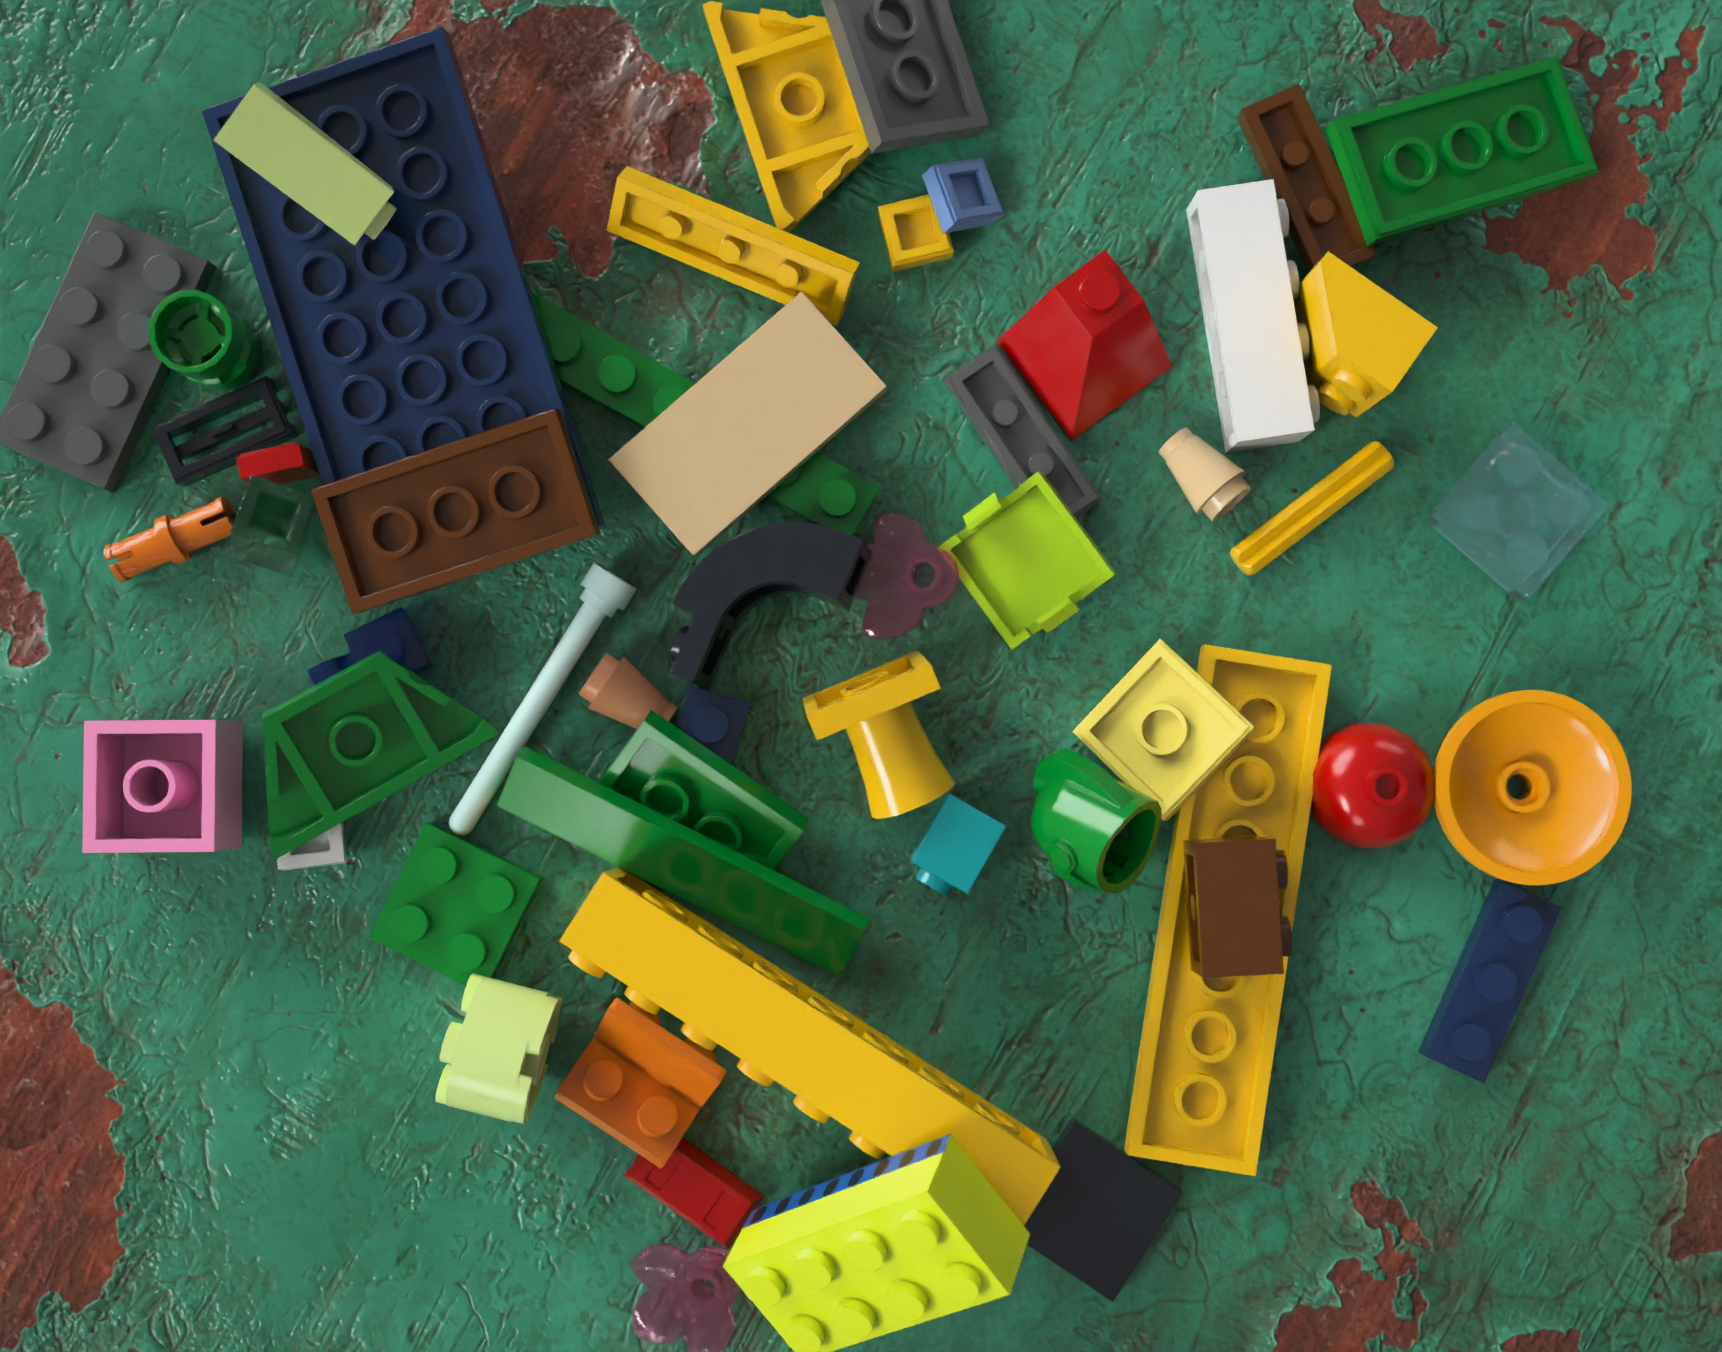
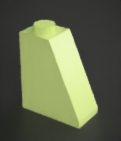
M260 81L251 87L214 138L216 143L353 245L358 242L363 233L374 240L387 225L397 209L388 202L394 193L391 185Z

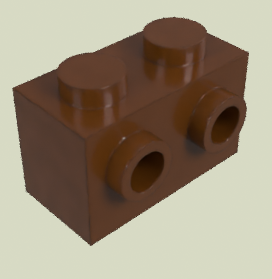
M1263 836L1183 840L1191 971L1202 978L1284 974L1283 956L1291 955L1292 932L1287 916H1280L1279 890L1287 888L1288 867L1284 851L1276 850V840Z

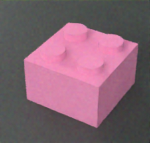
M227 720L84 721L82 853L217 852L242 848L243 722Z

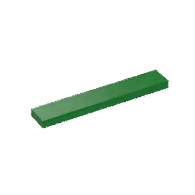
M526 746L516 756L496 805L839 977L866 931L870 919Z

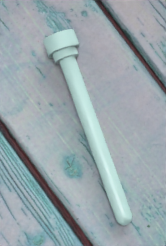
M596 563L592 564L581 582V585L585 587L579 597L584 601L583 605L449 819V827L453 833L466 835L472 831L511 769L516 756L529 740L605 616L607 615L612 618L618 608L624 611L637 588Z

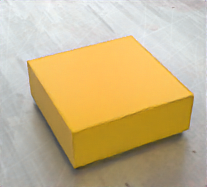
M929 194L878 206V215L892 272L953 258L954 250L950 234H943Z

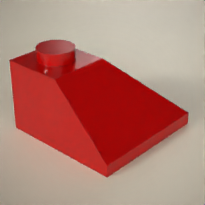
M1106 249L1054 286L996 342L1070 442L1172 367L1144 299Z

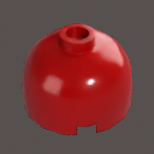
M1353 723L1329 732L1321 739L1318 762L1313 772V796L1310 818L1331 838L1353 848H1386L1410 838L1428 820L1434 805V768L1427 752L1409 734L1383 723Z

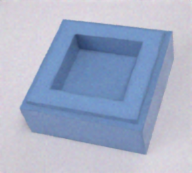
M983 157L932 165L922 175L943 234L993 225L1004 216Z

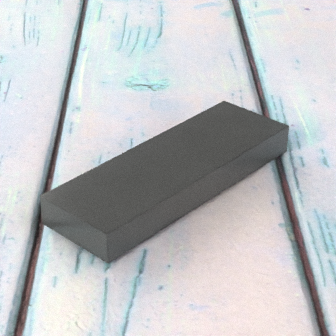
M997 344L944 378V385L1015 489L1036 472L1042 471L1076 518L1101 502V496Z

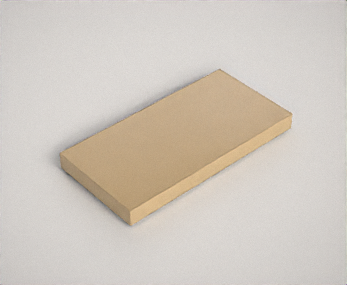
M801 291L608 460L696 558L885 393L887 386Z

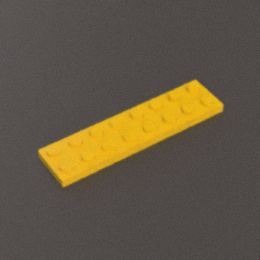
M1206 644L1200 648L1197 673L1257 729L1175 813L1124 1151L1129 1156L1256 1176L1289 956H1283L1284 974L1202 978L1191 971L1183 840L1254 836L1274 838L1276 840V850L1284 851L1288 867L1287 888L1279 890L1280 916H1287L1292 932L1313 796V772L1318 762L1332 669L1330 664Z

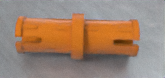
M221 496L215 499L214 502L176 518L168 514L154 520V527L117 543H110L104 546L103 551L107 561L114 558L118 560V563L110 565L109 568L114 576L124 583L131 580L134 576L169 561L175 564L186 562L192 559L193 551L231 535L242 533V527L238 518L231 520L227 517L235 514L236 511L226 497Z

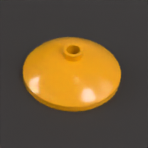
M1543 690L1508 692L1489 698L1474 706L1448 732L1437 754L1434 765V806L1440 825L1448 840L1462 857L1474 867L1492 877L1511 883L1549 885L1567 881L1588 871L1600 862L1615 845L1624 829L1630 811L1632 797L1630 768L1625 752L1615 733L1589 707L1575 699L1555 692ZM1514 775H1517L1522 780L1524 787L1522 794L1517 798H1513L1507 789L1508 781Z

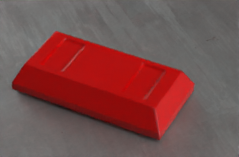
M683 1137L662 1169L638 1154L624 1174V1177L727 1250L741 1232L751 1211L756 1209L765 1197L760 1191Z

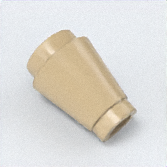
M1187 427L1175 433L1159 450V454L1166 461V465L1196 514L1205 513L1212 522L1219 520L1230 512L1251 490V487L1243 479L1246 473L1243 469L1200 437L1194 435Z

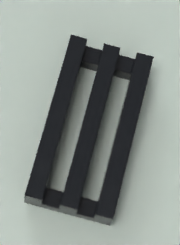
M265 376L151 427L177 485L186 487L237 464L236 457H240L242 453L275 447L298 437L294 425L288 421L286 416L288 412L284 403L277 396L279 391L274 380ZM261 399L266 406L232 422L216 427L178 446L175 445L173 440L175 437ZM273 422L274 426L187 465L183 463L186 459Z

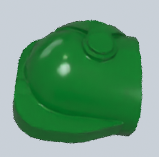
M1058 749L1042 759L1037 765L1033 780V788L1036 790L1035 805L1030 821L1036 845L1050 858L1049 864L1058 876L1068 881L1074 887L1088 892L1117 894L1130 887L1141 875L1158 839L1161 823V807L1158 801L1115 779L1099 765L1076 752ZM1127 827L1129 840L1118 834L1121 829Z

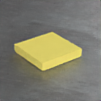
M1159 639L1072 732L1125 784L1158 801L1161 807V819L1168 821L1257 728L1169 645Z

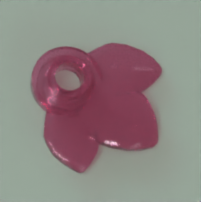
M879 514L875 517L874 522L875 544L868 545L873 555L855 596L868 601L862 622L863 635L876 639H888L913 631L920 622L926 608L938 607L947 602L958 586L959 571L956 561L946 550L944 551L943 548L930 545L922 526L914 519L902 514ZM930 564L935 570V579L931 585L922 588L916 581V573L921 566Z
M670 1243L651 1245L639 1252L631 1260L630 1267L640 1282L648 1288L641 1295L633 1310L632 1328L634 1333L639 1338L653 1344H670L682 1338L689 1352H722L735 1330L731 1305L735 1302L741 1289L723 1267L729 1253L715 1247L699 1249L688 1253ZM698 1278L711 1280L716 1289L706 1287Z

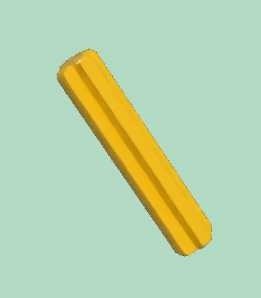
M1373 441L1234 546L1230 551L1234 563L1247 576L1256 574L1392 470L1395 462L1391 454L1378 441Z

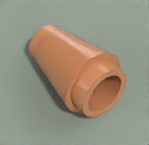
M607 652L578 693V695L590 702L588 709L635 729L638 728L650 710H653L669 721L677 709V706L669 702L668 698L628 659L623 656L619 661Z

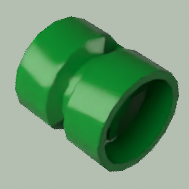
M199 290L178 291L166 297L153 311L148 326L149 343L156 357L168 368L182 376H186L189 380L204 388L217 392L233 391L247 384L257 373L262 360V341L255 327L213 295Z

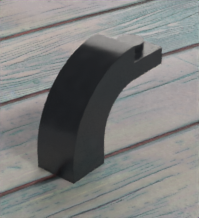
M800 522L776 523L757 527L726 541L714 549L695 567L679 589L672 603L688 615L693 616L690 627L685 625L680 629L673 642L670 658L674 661L670 673L689 683L709 690L738 623L752 607L767 598L789 593L804 594L849 611L873 552L863 539L827 526Z

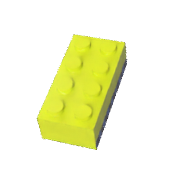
M949 1134L752 1210L723 1267L794 1352H832L1010 1295L1030 1233L954 1136Z

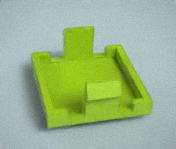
M1042 471L1036 472L1005 498H999L995 492L963 515L967 527L938 547L941 554L1011 650L1042 628L1049 633L1081 610L1076 603L1117 574Z

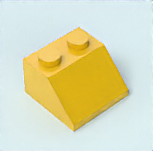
M1329 251L1299 283V295L1296 299H1293L1297 323L1303 322L1309 336V357L1303 361L1307 384H1313L1316 387L1319 402L1340 415L1350 413L1357 418L1392 393L1438 328Z

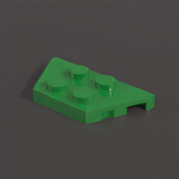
M380 650L262 714L271 854L275 860L495 737L498 735V732L490 721L384 652Z

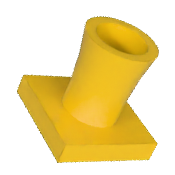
M918 650L802 698L806 716L817 741L841 730H846L864 780L871 816L874 819L889 818L919 808L939 798L955 785V781L930 743L911 703L912 700L941 689L930 662Z

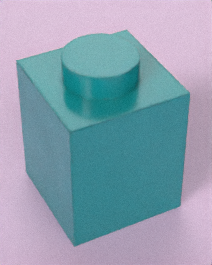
M946 793L910 857L911 862L921 867L915 878L948 897L954 887L968 894L1006 825L950 793Z

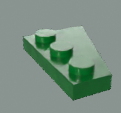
M653 710L649 711L598 781V783L772 870L803 834L809 818Z

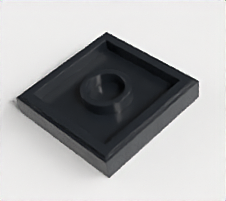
M1072 1117L1052 1147L1061 1168L1024 1225L1030 1233L1027 1245L1113 1302L1183 1192L1178 1186L1134 1157L1127 1155L1125 1151Z

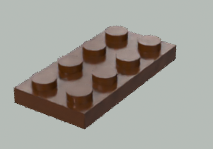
M555 408L311 490L352 614L373 610L601 535L562 412Z

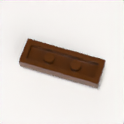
M1297 84L1242 108L1237 116V120L1264 179L1274 180L1276 198L1284 199L1289 214V233L1307 273L1314 268L1328 251L1353 269L1372 261L1378 254L1374 245L1368 247L1366 245L1344 180L1300 85Z

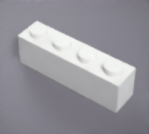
M1273 179L1197 190L1186 212L1225 453L1300 442L1315 430L1314 422L1319 420L1320 403L1316 387L1313 384L1307 385L1303 361L1309 357L1310 344L1305 324L1303 322L1297 323L1293 299H1296L1299 295V275L1295 262L1293 260L1287 261L1283 240L1289 232V214L1284 199L1276 198Z

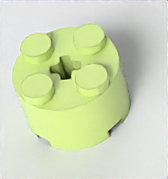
M472 973L466 985L461 1004V1011L466 1012L464 1022L460 1024L452 1021L444 1037L440 1061L449 1064H446L442 1072L435 1102L508 1122L525 1124V1121L528 1122L536 1105L548 1068L545 1062L550 1042L554 1043L562 1011V997Z

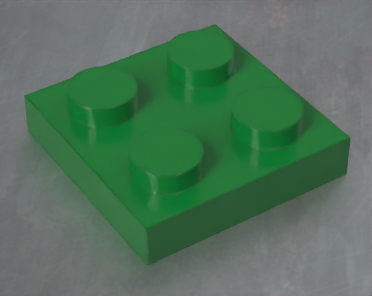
M426 822L369 938L465 986L472 973L495 978L544 877L438 824Z

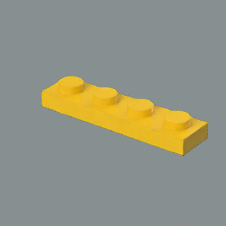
M626 166L617 176L606 231L784 305L788 304L802 291L832 325H838L844 315L860 262L629 166Z

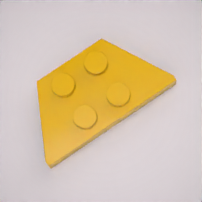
M710 1L702 4L704 15L775 227L790 233L871 153L826 17L809 15L805 18H795L785 11L764 8L760 9V14L725 10L723 3Z

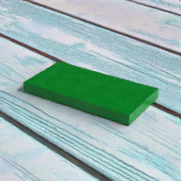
M1557 56L1336 119L1325 129L1367 247L1589 180L1599 173Z

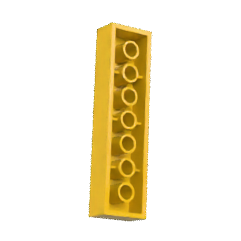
M618 866L602 873L559 942L572 949L568 958L580 969L597 978H602L605 972L617 978L628 986L624 994L633 1003L656 1015L661 1008L665 1009L684 1022L680 1030L689 1039L711 1051H714L718 1044L740 1058L736 1066L746 1076L766 1087H770L774 1080L796 1094L793 1103L797 1108L821 1123L826 1124L829 1118L832 1117L853 1131L849 1136L851 1142L876 1159L883 1160L887 1153L894 1156L952 1134L1023 1225L1026 1224L1061 1168L1047 1138L652 884Z

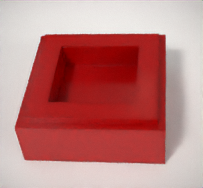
M298 442L242 453L240 457H236L240 479L261 489L320 477L312 450Z

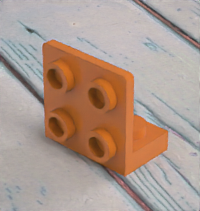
M615 998L607 1009L593 1039L556 1091L554 1098L662 1169L697 1113L718 1087L727 1071L717 1064V1057L711 1050L698 1045L689 1038L682 1041L661 1027L662 1021L658 1015L644 1010L633 1002L627 1004Z

